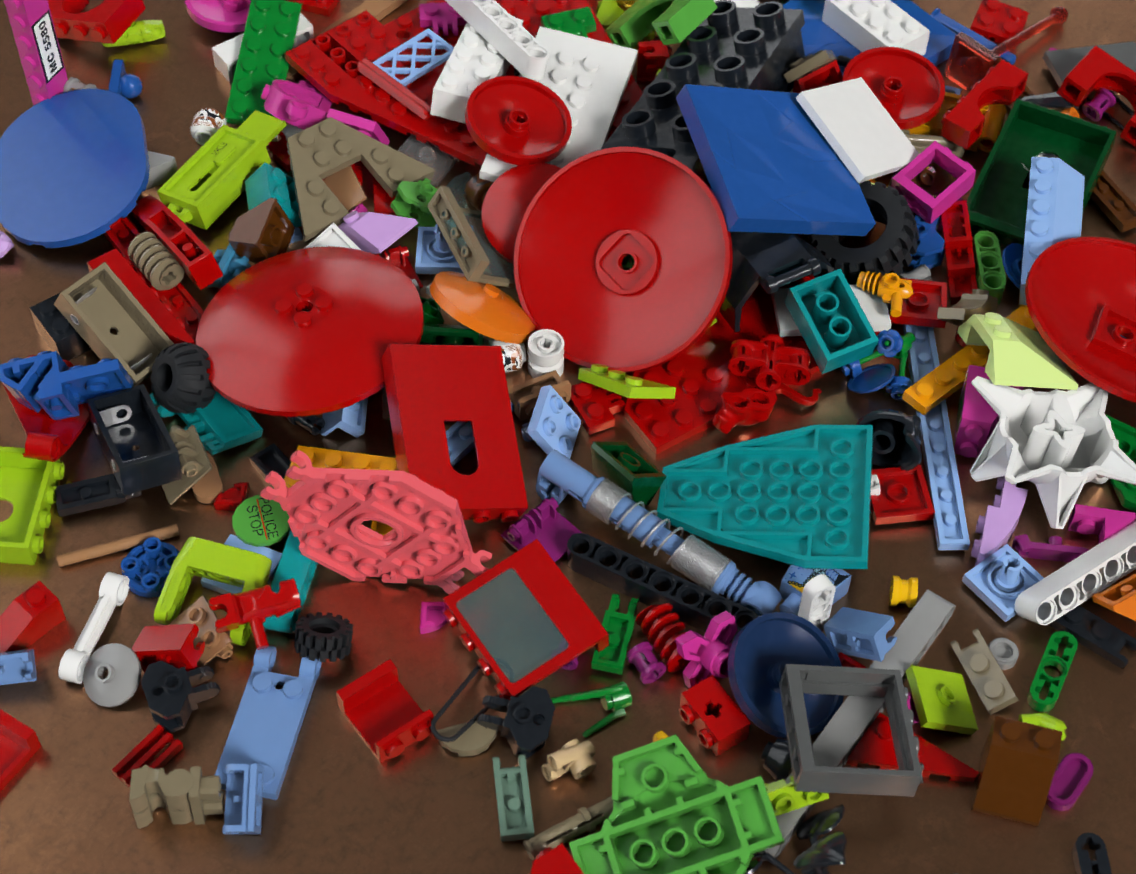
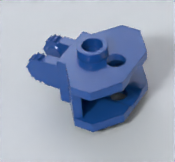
M916 214L914 219L919 231L918 248L914 255L911 254V256L918 260H912L909 267L916 268L921 264H925L930 269L940 266L944 259L945 240L937 232L941 216L930 224L924 222V219Z

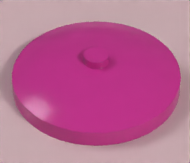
M185 0L189 16L200 26L217 32L235 33L245 30L251 0Z

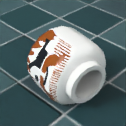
M202 108L194 115L190 126L191 136L198 144L203 146L223 125H227V121L224 115L216 109Z
M495 339L489 341L488 346H501L505 373L520 370L523 362L527 361L524 343L513 344Z

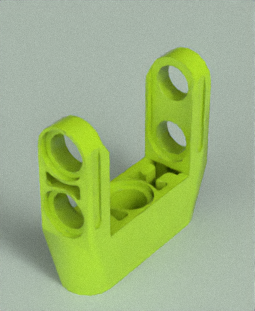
M189 537L173 561L155 607L154 621L159 624L168 625L178 617L194 575L243 588L242 592L268 584L272 561L268 557L255 552L198 537ZM250 623L239 625V628L230 631L231 643L241 646L246 645L252 632Z

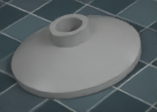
M110 643L100 647L90 656L84 669L83 684L87 695L94 703L100 706L116 707L122 705L134 695L139 686L141 664L136 653L128 646ZM108 669L109 673L108 676L105 678V673Z

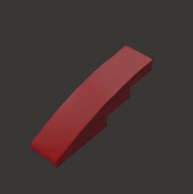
M967 200L956 201L941 214L951 305L957 304L961 300L962 293L972 294L973 289H978Z

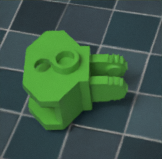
M428 178L418 182L402 181L397 187L398 193L396 198L390 205L397 216L416 219L418 224L415 227L417 228L434 227L437 224L427 205L438 188L436 189L431 185V180Z

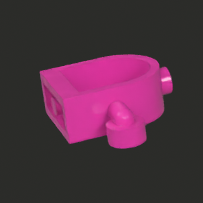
M280 79L273 80L271 85H265L261 95V99L265 100L264 108L267 112L303 130L326 120L327 113L332 105V101L318 93V89L305 80H300L299 84Z

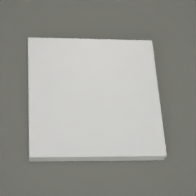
M862 77L803 91L796 97L803 110L858 183L902 170L919 155Z

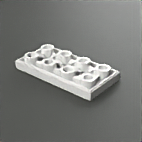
M851 284L850 287L874 332L891 329L892 323L887 303L882 302V298L878 297L877 294L873 295L872 291L868 292L867 289L863 291L862 288L857 287V284ZM779 288L777 292L771 294L779 336H802L785 304L789 288Z

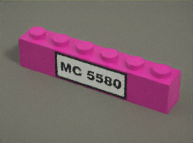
M3 0L33 106L43 100L50 99L52 96L64 93L63 89L68 77L48 0Z

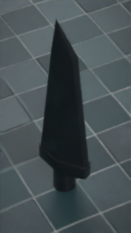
M1057 92L1025 96L1021 99L1048 108L1068 109L1074 107L1077 110L1080 105L1078 107L1074 106L1058 95Z

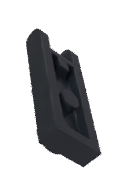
M1081 606L1075 607L1050 623V626L1058 631L1071 633L1078 643L1120 668H1125L1128 664V659L1119 653L1125 646L1132 651H1136L1135 638Z

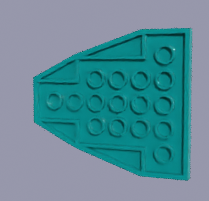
M810 425L725 445L665 466L662 473L667 477L660 486L657 515L662 520L670 519L671 525L677 528L682 527L684 531L713 543L798 567L813 569H868L873 425Z

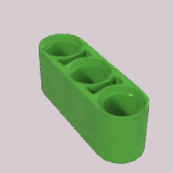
M980 231L976 233L972 243L977 288L988 290L989 295L998 298L999 305L1006 286V276L999 241L994 233Z

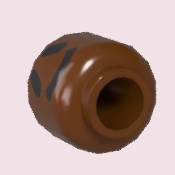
M476 174L467 182L465 196L478 211H482L485 195L493 182L479 179V174Z

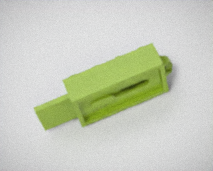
M255 110L237 129L223 125L157 191L161 202L183 223L187 222L207 230L246 189L245 180L265 162L269 165L271 164L266 146L287 126L285 120H280Z

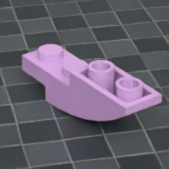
M1005 476L997 478L996 489L1001 490L1000 495L995 494L993 505H988L985 516L979 515L975 533L980 534V539H974L971 557L976 558L975 566L1008 544L1024 507L1028 489L1016 487L1017 484L1007 482Z

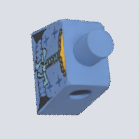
M790 565L780 585L779 592L784 600L779 606L780 612L797 615L804 586L812 578L820 574H825L834 584L836 590L832 605L848 593L852 575L843 569H813Z

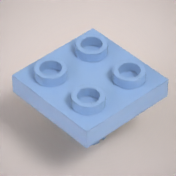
M436 224L434 227H418L415 260L416 274H437L443 271L463 273L438 225Z
M551 385L543 386L540 389L530 423L522 425L521 434L527 442L534 440L547 455L555 449L570 459L582 420Z
M1006 544L965 573L962 582L1006 623L1016 615L1015 601L1018 595L1044 579V577Z

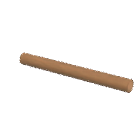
M177 524L57 555L59 567L137 547L151 537L164 540L179 536L180 534Z

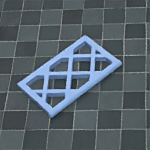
M428 28L372 63L402 85L407 86L447 61L454 47ZM426 36L432 39V43L418 42ZM407 48H413L412 55H398ZM417 49H432L431 55H416ZM436 49L447 50L441 56L435 55ZM386 61H392V67H382L380 65ZM397 61H411V68H396ZM416 61L430 62L422 68H415ZM395 74H410L401 81L395 77Z

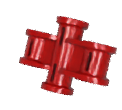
M766 334L759 341L737 339L730 345L732 358L728 362L729 371L736 376L756 378L757 386L763 390H776L780 387L781 383L801 386L808 383L811 378V372L808 368L811 364L810 352L803 348L784 346V341L779 335ZM771 342H774L773 349H771ZM742 347H745L744 354H742ZM739 361H742L741 368H739ZM796 370H798L797 378L795 377ZM767 375H769L768 383L766 382Z

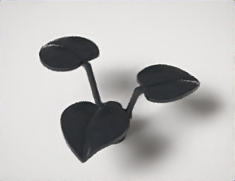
M843 804L814 814L798 828L796 833L798 839L805 840L810 838L812 846L794 860L793 865L796 869L801 870L802 874H830L827 866L845 865L847 837L843 832H835L818 840L819 835L829 833L839 824L845 812ZM763 851L753 854L754 857L751 858L750 864L744 873L752 874L761 866L763 861H769L783 873L795 874L768 852L763 853Z

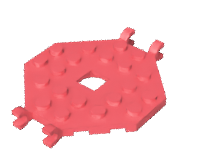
M297 450L291 455L290 460L298 464L299 468L293 465L287 470L285 476L299 481L288 488L283 477L274 471H271L265 477L264 481L270 483L273 488L267 486L261 491L260 496L264 499L280 503L282 510L287 511L289 515L288 524L293 536L298 537L300 541L299 550L301 555L352 581L365 582L366 577H382L383 583L407 584L408 579H424L425 585H437L443 588L446 593L451 594L460 588L453 580L458 581L464 577V571L460 570L463 567L469 569L476 577L489 570L481 562L486 563L491 560L492 553L485 550L473 552L458 500L447 495L441 489L425 483L413 474L395 470L315 468L312 466L308 455ZM370 520L379 521L391 526L393 529L383 536L361 523Z

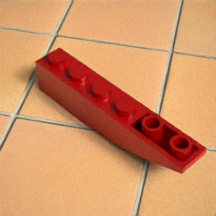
M150 194L136 202L137 205L130 212L131 215L147 232H152L156 235L157 239L162 242V245L167 248L168 252L173 255V258L184 268L185 274L200 290L223 276L212 252L168 207Z
M115 248L87 262L90 272L106 262L174 344L185 342L196 345L195 335L186 332L182 320L179 317L175 318L173 316L172 310L166 301H160L159 295L153 286L148 287L143 274L140 271L136 272L134 270V266L128 256L123 257Z

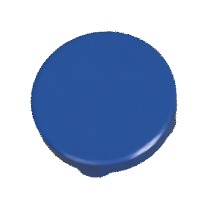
M157 537L148 538L143 544L131 550L120 564L122 575L129 577V590L141 597H160L179 550L169 543L161 542Z

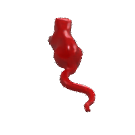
M781 384L776 390L766 392L757 388H748L741 392H724L721 396L723 406L714 416L712 424L720 432L728 434L735 425L751 426L765 422L777 401L776 394H783L799 404L812 406L817 402L818 395L822 391L820 389H813L812 396L806 397L792 388Z

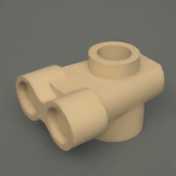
M573 739L567 742L560 750L547 756V763L542 765V773L545 779L552 781L568 771L572 773L575 779H580L590 774L597 767L593 759L596 753L593 744L589 740L579 743L578 739Z

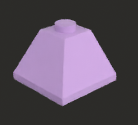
M353 211L343 218L344 222L338 227L362 251L377 254L382 253L415 227L418 222L414 218Z

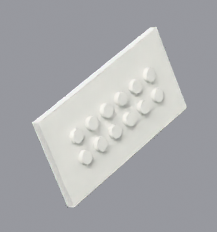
M540 26L535 38L548 50V60L544 78L534 81L545 85L562 99L569 110L572 120V131L565 149L555 159L546 162L563 168L581 156L601 150L605 145L635 65L638 50ZM487 153L480 169L479 179L494 182L504 172L519 165L503 162Z

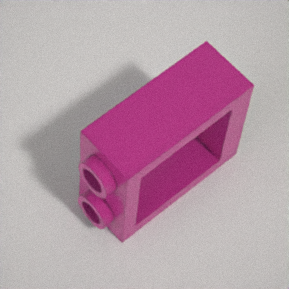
M934 141L892 178L891 186L898 190L900 195L905 197L910 209L931 224L973 187L976 170L970 163L954 155L948 147ZM932 162H935L956 178L936 198L911 181Z

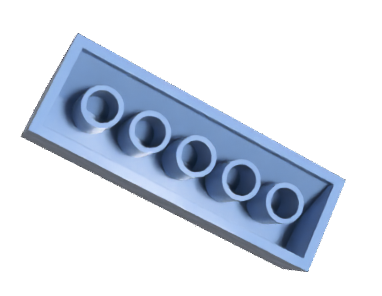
M1031 157L1019 304L1027 305L1025 297L1026 279L1037 257L1048 247L1058 242L1081 237L1085 176L1060 158Z

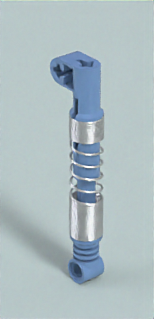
M555 449L543 461L536 483V492L542 500L553 497L559 505L570 494L582 503V508L589 511L596 518L601 519L606 524H615V530L621 528L629 534L628 538L633 536L641 541V547L644 545L650 548L654 545L658 547L654 552V556L658 554L660 549L671 557L667 564L671 562V567L684 574V576L689 577L691 581L716 594H721L722 596L727 594V599L731 600L734 598L733 602H740V605L753 610L758 616L772 613L780 603L781 594L772 584L765 581H755L752 584L753 579L750 577L745 579L746 574L744 573L739 575L740 570L737 569L736 563L729 560L727 556L706 545L704 541L699 540L694 535H690L684 540L682 527L671 531L670 519H660L657 517L656 510L648 511L645 509L644 502L636 503L632 500L630 493L603 476L596 477ZM681 530L680 536L675 534V532Z

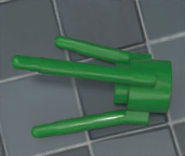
M624 681L602 689L551 698L553 704L600 697L603 708L606 711H612L608 716L583 732L584 738L597 732L614 719L625 716V707L632 705V696Z

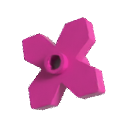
M724 611L711 619L704 636L690 630L676 638L678 654L685 660H690L683 671L685 685L688 688L711 675L721 678L729 677L728 656L732 645L730 641L737 632L735 617L728 611Z

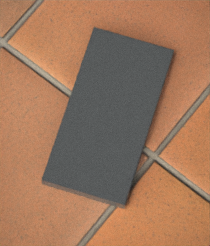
M1135 41L1097 45L1136 72ZM1094 46L1044 52L1043 60L1059 88L1065 77Z

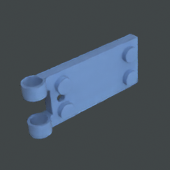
M269 646L261 650L256 649L253 668L214 775H220L221 789L226 790V764L258 763L264 767L263 798L272 800L278 799L322 666L320 659L316 658L312 661L307 656L301 659L298 677L271 672L277 654L275 646ZM276 685L283 686L282 689H276L275 687Z

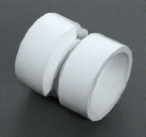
M542 329L532 333L527 343L528 372L531 377L537 378L554 370L561 376L564 371L563 337L558 332L550 329Z

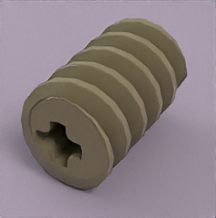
M146 231L140 233L131 241L128 247V256L155 289L161 291L169 290L182 281L185 273L184 268L173 258V255L168 252L167 248L162 245V242L157 239L155 234Z

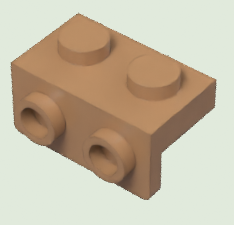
M554 370L509 388L510 402L513 403L514 413L518 419L523 421L532 417L540 389L543 386L551 385L566 403L570 402L571 383L569 380L562 381L557 371Z

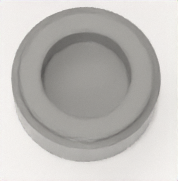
M1007 638L993 639L988 647L1001 670H1008L1014 667L1019 656L1017 645Z

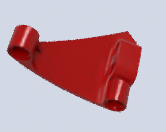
M63 359L69 368L74 366L71 362ZM3 384L27 436L25 453L22 454L23 457L50 462L57 461L72 446L90 419L88 404L78 405L79 416L53 420L43 408L37 413L19 403Z

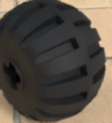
M183 342L173 344L157 355L151 369V389L155 399L162 407L176 414H191L197 411V408L201 407L203 409L210 404L216 394V390L211 386L208 379L210 374H207V369H210V361L206 360L209 357L207 351L198 345Z

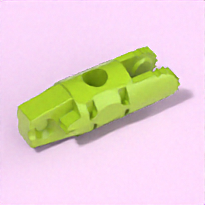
M134 21L114 44H102L108 48L145 43L165 37L163 21Z

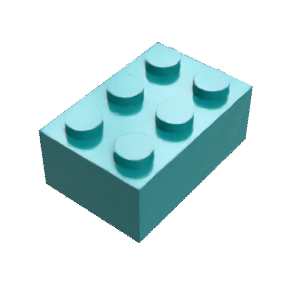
M841 268L789 288L785 304L822 374L873 354L879 339Z

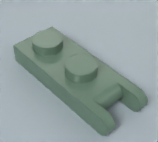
M525 754L518 755V767L500 768L501 762L499 757H492L501 842L530 839L534 837V826Z

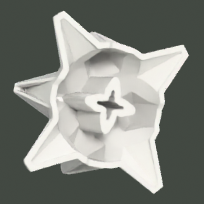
M979 376L971 382L999 416L998 424L970 469L971 477L976 482L1005 476L1006 481L1011 484H1017L1026 480L1034 483L1049 525L1054 529L1064 528L1084 484L1088 482L1103 484L1110 478L1136 485V464L1118 447L1119 440H1116L1111 428V421L1105 415L1109 392L1093 383L1080 386L1077 390L1062 391L1055 389L1045 392L1033 391L1031 388L1019 390L1010 386L994 385L991 380Z

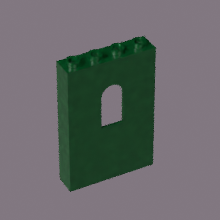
M1016 99L967 199L972 237L980 231H990L997 236L1000 247L1006 248L1012 243L1024 246L1029 189L1022 186L1029 172L1023 167L1022 163L1030 171L1031 157H1037L1043 153L1056 155L1085 176L1084 211L1112 151L1117 131L1081 118L1060 113L1057 110L1036 105L1029 101Z

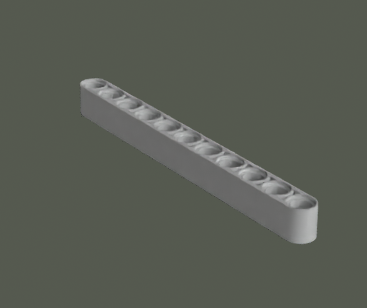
M927 590L893 636L897 637V641L884 655L885 659L882 662L874 660L869 668L900 670L904 683L907 679L905 671L911 665L916 666L951 618L956 605ZM848 696L812 744L815 766L843 767L849 755L878 714L885 710V698ZM792 772L786 779V783H790V777L793 776ZM817 803L776 816L785 843L763 850V853L768 852L774 858H777Z

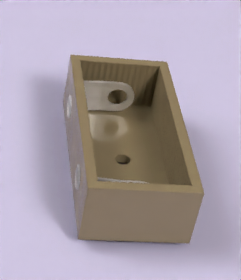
M106 262L62 291L54 303L57 309L101 360L118 358L133 380L134 386L139 385L151 376V369L157 355L165 348L174 344ZM110 329H115L117 334H111Z

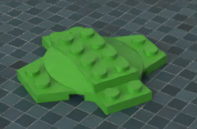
M673 735L613 756V812L608 820L605 819L600 832L571 841L569 845L575 862L584 874H744L751 858L754 857L753 854L784 844L785 841L762 776L732 786H727L719 780L716 781L708 778L677 735Z

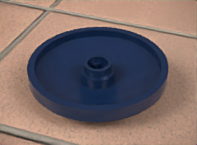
M772 612L752 620L735 636L728 656V676L734 697L745 715L768 734L787 739L779 687L785 665L800 664L842 667V664L830 640L810 621L791 613ZM803 693L810 736L819 733L826 727L842 705L844 695Z

